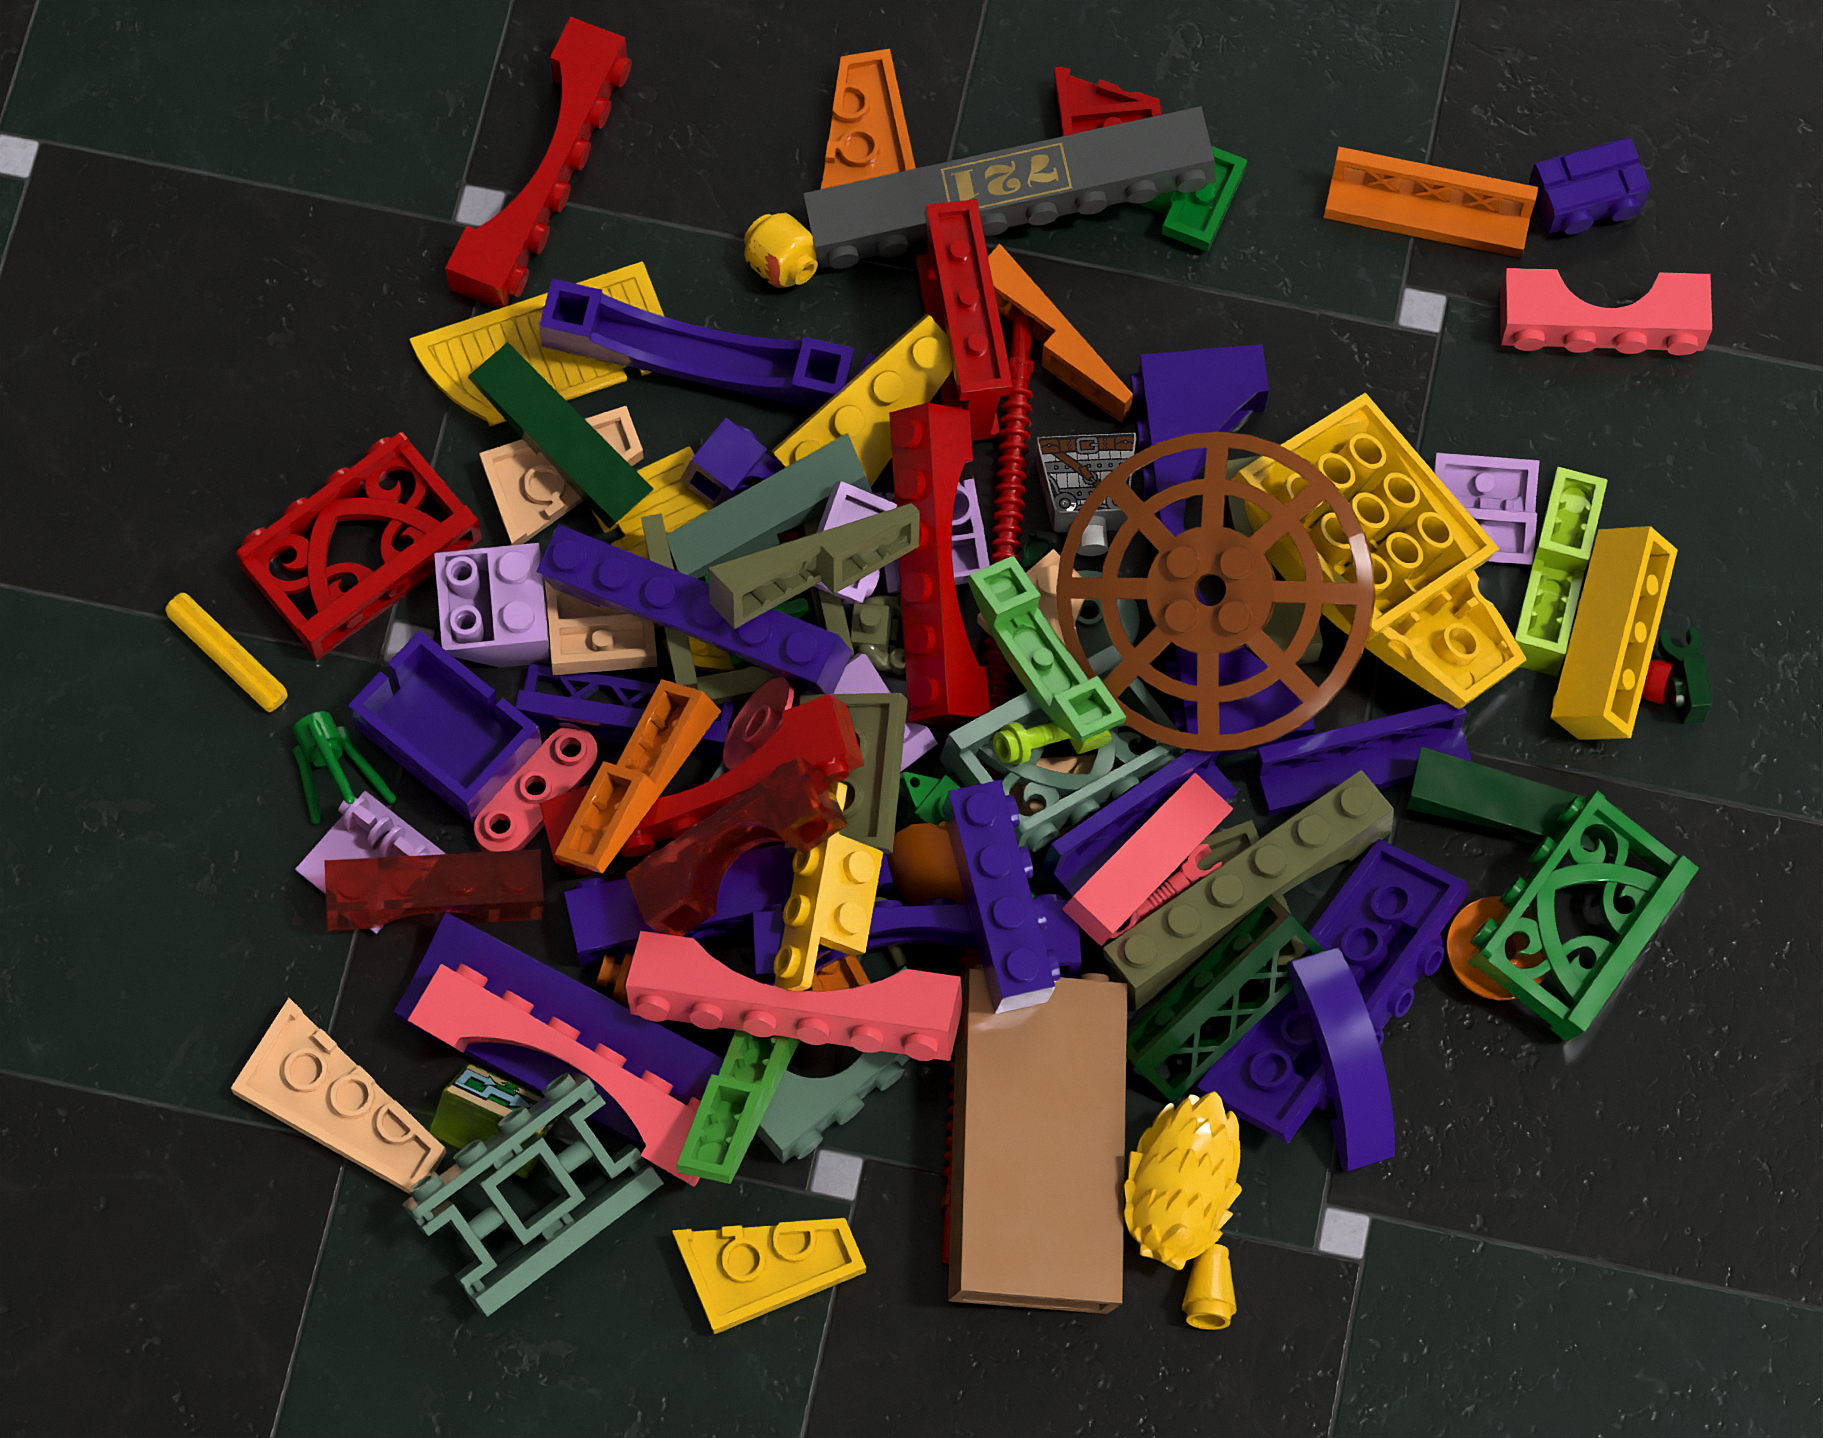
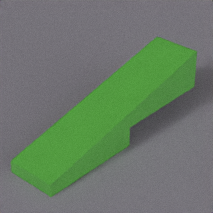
M735 1031L719 1075L711 1074L676 1164L678 1173L731 1184L800 1039L775 1035L757 1037L746 1031Z

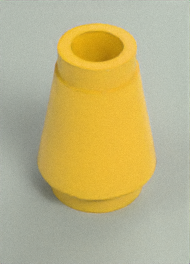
M1213 1244L1194 1258L1182 1303V1310L1187 1313V1323L1199 1329L1218 1330L1226 1328L1231 1323V1316L1237 1311L1230 1260L1228 1259L1229 1250L1223 1245Z

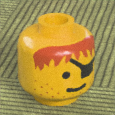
M787 213L763 215L753 222L747 230L744 238L745 260L753 270L772 286L780 289L789 288L795 284L801 285L806 283L816 272L818 262L816 261L817 254L812 233Z

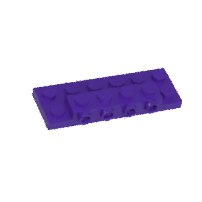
M1378 838L1309 934L1325 950L1339 947L1360 989L1376 1033L1379 1047L1381 1048L1384 1040L1382 1029L1392 1015L1398 1018L1402 1017L1409 1010L1414 999L1412 987L1422 974L1430 976L1441 965L1444 957V948L1442 947L1444 943L1440 932L1466 898L1469 889L1465 881ZM1294 988L1209 1069L1197 1086L1202 1097L1215 1091L1221 1097L1225 1110L1233 1111L1236 1116L1287 1144L1314 1107L1324 1111L1332 1100L1310 1014H1300Z

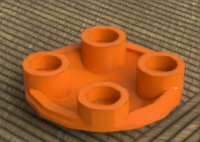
M942 821L938 825L931 823L911 824L897 832L894 837L893 853L887 854V860L893 884L903 898L913 906H924L926 901L936 898H949L955 900L956 904H967L946 822Z

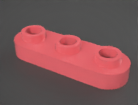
M564 727L556 730L480 811L475 820L474 832L478 846L485 854L497 859H506L517 855L545 826L539 803L580 788L592 775L598 765L599 755L597 743L591 733L581 727L578 730ZM570 744L577 745L581 749L580 753L574 757L563 755L562 750ZM539 782L544 784L546 788L540 795H531L526 791L528 786ZM500 820L507 821L510 824V828L505 833L497 834L491 830L495 822Z

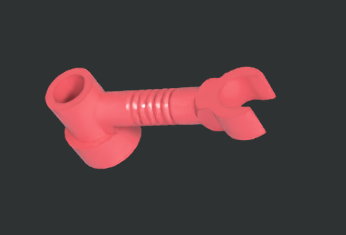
M1198 845L1189 855L1188 861L1180 867V870L1168 878L1167 882L1164 881L1163 885H1160L1124 922L1127 923L1126 927L1116 931L1107 942L1111 943L1223 865L1222 862L1215 864L1209 870H1200L1198 868L1201 859L1211 853L1209 845Z

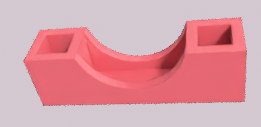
M1506 268L1500 287L1501 345L1515 346V348L1523 351H1535L1543 347H1565L1571 352H1588L1594 348H1614L1625 354H1636L1649 349L1667 350L1673 355H1689L1696 351H1704L1712 332L1710 274L1659 273L1653 287L1643 298L1633 304L1619 308H1602L1582 301L1567 288L1558 270Z

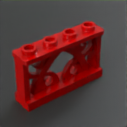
M977 199L927 204L924 216L929 240L926 254L918 255L915 264L925 315L929 314L947 334L953 370L939 388L941 404L970 410L972 441L994 439L998 437L1000 430L996 413L1000 396L1011 395L1013 384Z
M399 432L391 439L385 437L373 444L367 451L366 457L350 469L344 467L334 472L326 480L324 487L310 498L303 497L294 501L286 508L282 518L267 529L259 528L251 532L241 543V548L236 551V555L242 571L252 580L300 638L304 647L313 658L318 661L435 575L434 553L469 550L482 540L478 518L467 505L464 506L411 444L409 438L403 432ZM396 470L409 472L416 481L414 493L405 505L398 503L402 496L399 480L397 485L391 490H383L379 486L381 481ZM427 492L449 516L441 523L418 510ZM366 493L368 498H362L361 496ZM367 519L389 522L381 539V554L384 565L373 572L371 569L356 563H338L327 567L329 545L338 521ZM405 527L407 529L401 534V540L408 538L414 543L402 552H399L392 547V544L399 530ZM311 533V538L309 542L304 537ZM292 549L297 553V557L293 562L283 564V567L291 572H302L308 569V576L295 581L279 580L270 573V562L286 550ZM341 576H353L357 579L358 584L346 593H343L339 589L342 579L333 582L329 586L328 581ZM311 589L317 614L307 621L287 595L298 594Z

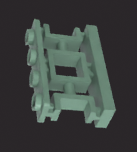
M565 1073L554 1079L542 1090L545 1096L542 1100L528 1110L525 1106H521L507 1114L498 1123L501 1129L484 1143L481 1139H477L467 1144L453 1157L456 1162L455 1165L440 1176L433 1172L420 1179L409 1190L412 1197L402 1204L408 1214L414 1218L420 1230L427 1236H430L448 1221L475 1257L474 1261L456 1273L454 1277L465 1289V1294L475 1308L487 1317L664 1184L653 1167L642 1158L641 1152L636 1146L628 1144L612 1157L608 1155L584 1121V1119L606 1103L600 1094L595 1091V1086L589 1077L580 1073L572 1077L569 1073ZM580 1100L562 1114L579 1139L555 1156L545 1140L534 1133L576 1101ZM537 1155L564 1193L522 1224L496 1188V1185ZM592 1157L604 1175L612 1180L586 1199L569 1176V1173ZM486 1170L474 1181L491 1205L469 1222L465 1221L455 1205L448 1200L431 1212L433 1208ZM505 1223L515 1239L525 1246L497 1266L480 1240Z

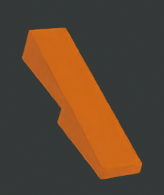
M999 243L988 256L999 313L1012 322L1014 315L1017 313H1024L1032 317V336L1044 344L1041 366L1123 424L1130 416L1132 392Z
M661 679L618 763L615 765L603 761L555 852V855L560 860L599 873L605 871L721 713V710L703 691Z

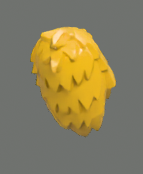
M1215 1091L1204 1095L1201 1099L1191 1094L1181 1102L1176 1110H1174V1104H1167L1153 1121L1152 1127L1147 1128L1140 1137L1136 1152L1131 1151L1129 1154V1178L1124 1184L1125 1210L1123 1213L1127 1228L1131 1236L1140 1245L1141 1256L1160 1260L1178 1271L1183 1269L1187 1260L1196 1258L1218 1241L1223 1234L1220 1231L1221 1227L1233 1215L1228 1209L1242 1191V1187L1236 1183L1240 1164L1238 1120L1233 1111H1229L1225 1115L1222 1099Z

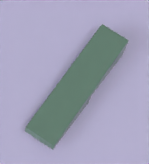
M848 433L667 534L669 549L678 571L698 579L708 574V567L779 545L780 541L777 534L823 515L834 482L842 481L873 494Z

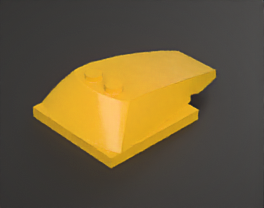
M1366 393L1281 444L1286 449L1308 460L1335 484L1352 506L1365 532L1374 565L1376 594L1372 627L1365 645L1367 650L1426 691L1459 710L1518 669L1527 660L1517 642L1514 641L1515 638L1492 602L1486 600L1480 594L1477 586L1480 579L1474 570L1487 562L1500 548ZM1265 456L1239 470L1231 479L1258 487L1277 498L1284 505L1309 485L1295 471ZM1243 500L1247 518L1253 533H1255L1272 515L1257 505ZM1324 500L1300 521L1308 531L1317 549L1323 571V582L1356 583L1355 564L1348 538L1336 514ZM1287 532L1265 554L1286 581L1306 582L1301 555L1292 537ZM1323 604L1322 614L1349 635L1353 625L1355 605Z

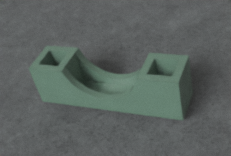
M905 966L899 972L906 970L908 968ZM884 1051L876 1053L863 1052L858 1060L848 1069L826 1078H807L785 1070L756 1134L782 1164L794 1155L798 1159H802L821 1143L823 1137L820 1133L833 1122L837 1121L839 1125H843L852 1119L864 1106L861 1099L874 1088L878 1087L883 1091L894 1084L905 1072V1068L902 1065L911 1057L905 1054Z

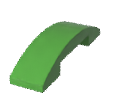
M1014 555L969 575L968 583L975 601L999 649L1029 694L1061 729L1077 741L1082 742L1125 722L1126 715L1100 678L1096 676L1089 680L1038 608L1041 594Z

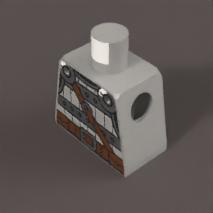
M1136 433L1037 437L1036 467L1053 531L1058 533L1069 532L1082 505L1094 489L1109 473L1134 455ZM1132 474L1124 480L1130 488ZM1109 496L1097 508L1086 527L1077 550L1078 554L1097 556L1108 551L1107 531L1119 530L1127 520V516Z

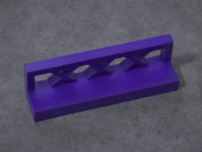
M529 663L524 690H519L515 708L539 726L540 731L554 733L563 727L577 730L581 727L591 733L596 740L627 744L645 709H638L636 707L652 698L658 684L593 673L553 675L552 667ZM538 681L559 683L570 697L536 692ZM573 686L584 687V688H582L581 690H579L578 692H576V690L573 688ZM598 690L610 691L621 703V706L584 699ZM624 694L635 696L628 700ZM736 702L716 705L719 709H723L721 720L712 723L690 755L723 760V749L732 726Z
M1445 702L1258 748L1253 770L1267 816L1271 817L1304 809L1360 770L1365 773L1378 790L1412 782L1421 746L1472 762L1461 728L1466 715L1465 707L1459 710Z
M1190 749L1051 843L1040 871L1065 901L1070 900L1194 773L1199 775L1229 804L1234 800L1238 791L1215 765L1221 751L1209 752Z

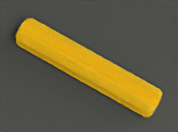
M187 593L177 594L166 605L165 610L168 618L265 711L273 712L285 702L288 697L286 688Z

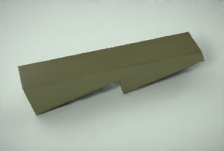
M910 503L708 567L709 602L736 629L819 582H822L835 594L918 548L920 511Z

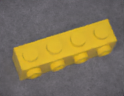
M1651 526L1598 530L1593 552L1589 558V568L1582 595L1577 604V615L1570 642L1567 646L1558 689L1553 698V709L1550 717L1578 740L1627 739L1632 736L1678 551Z

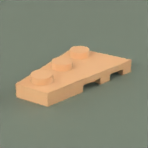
M627 406L585 419L631 466L644 458L643 449ZM523 439L479 453L481 464L510 545L524 544L584 501L541 452L536 455Z

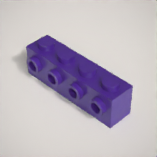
M1001 780L950 790L946 796L942 811L994 1012L997 1014L1046 1003L1055 989L1054 982L1060 981V968L1055 951L1053 949L1046 950L1041 930L1047 928V921L1043 903L1040 897L1032 898L1027 878L1033 877V866L1027 846H1018L1014 827L1020 825L1016 800L1012 794L1005 796Z

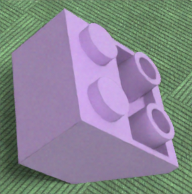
M539 543L434 553L441 643L445 651L456 658L499 668L529 665V663H552L545 580L536 572L542 560Z

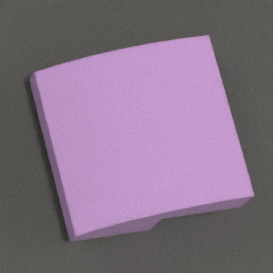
M1434 452L1433 472L1500 548L1488 561L1533 565L1537 523L1535 507L1539 460Z

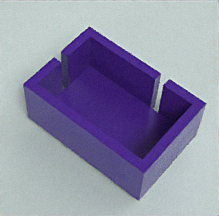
M419 630L388 663L393 686L398 689L396 694L393 696L389 678L380 671L348 707L354 727L472 824L480 811L542 746L539 726L504 698L497 703L495 691ZM497 715L499 722L494 719Z

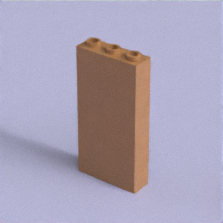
M975 965L974 969H969L961 978L963 1007L955 1038L948 1301L1108 1314L1122 1304L1127 983L1111 982L1110 976L1098 973L1083 974L1078 979L1060 977V981L1054 982L1055 989L1048 1002L995 1014L983 965Z

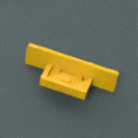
M837 781L812 790L802 809L804 825L800 846L794 855L792 863L795 874L791 896L783 911L785 928L782 945L775 957L773 966L776 975L774 986L789 991L800 992L810 988L819 944L852 957L866 952L883 851L839 834L847 785Z

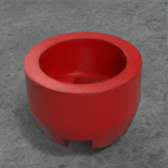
M1650 660L1641 697L1648 701L1664 704L1669 693V679L1674 674L1675 665L1661 660Z

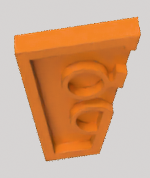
M890 48L842 56L839 64L821 189L916 169Z

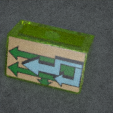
M466 1064L443 1090L429 1133L460 1149L477 1139H481L484 1143L501 1130L498 1123L507 1114L521 1106H525L528 1110L544 1097L475 1065ZM561 1113L534 1134L544 1139L548 1131L560 1118ZM536 1155L513 1174L527 1179L535 1168L538 1156Z

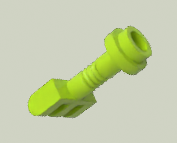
M1054 721L1029 729H1025L1018 722H1012L1003 725L1000 732L994 735L993 746L1001 762L1021 765L1030 760L1033 749L1046 746L1047 744L1069 739L1077 754H1081L1105 746L1112 740V736L1109 730H1106L1079 742L1061 729Z

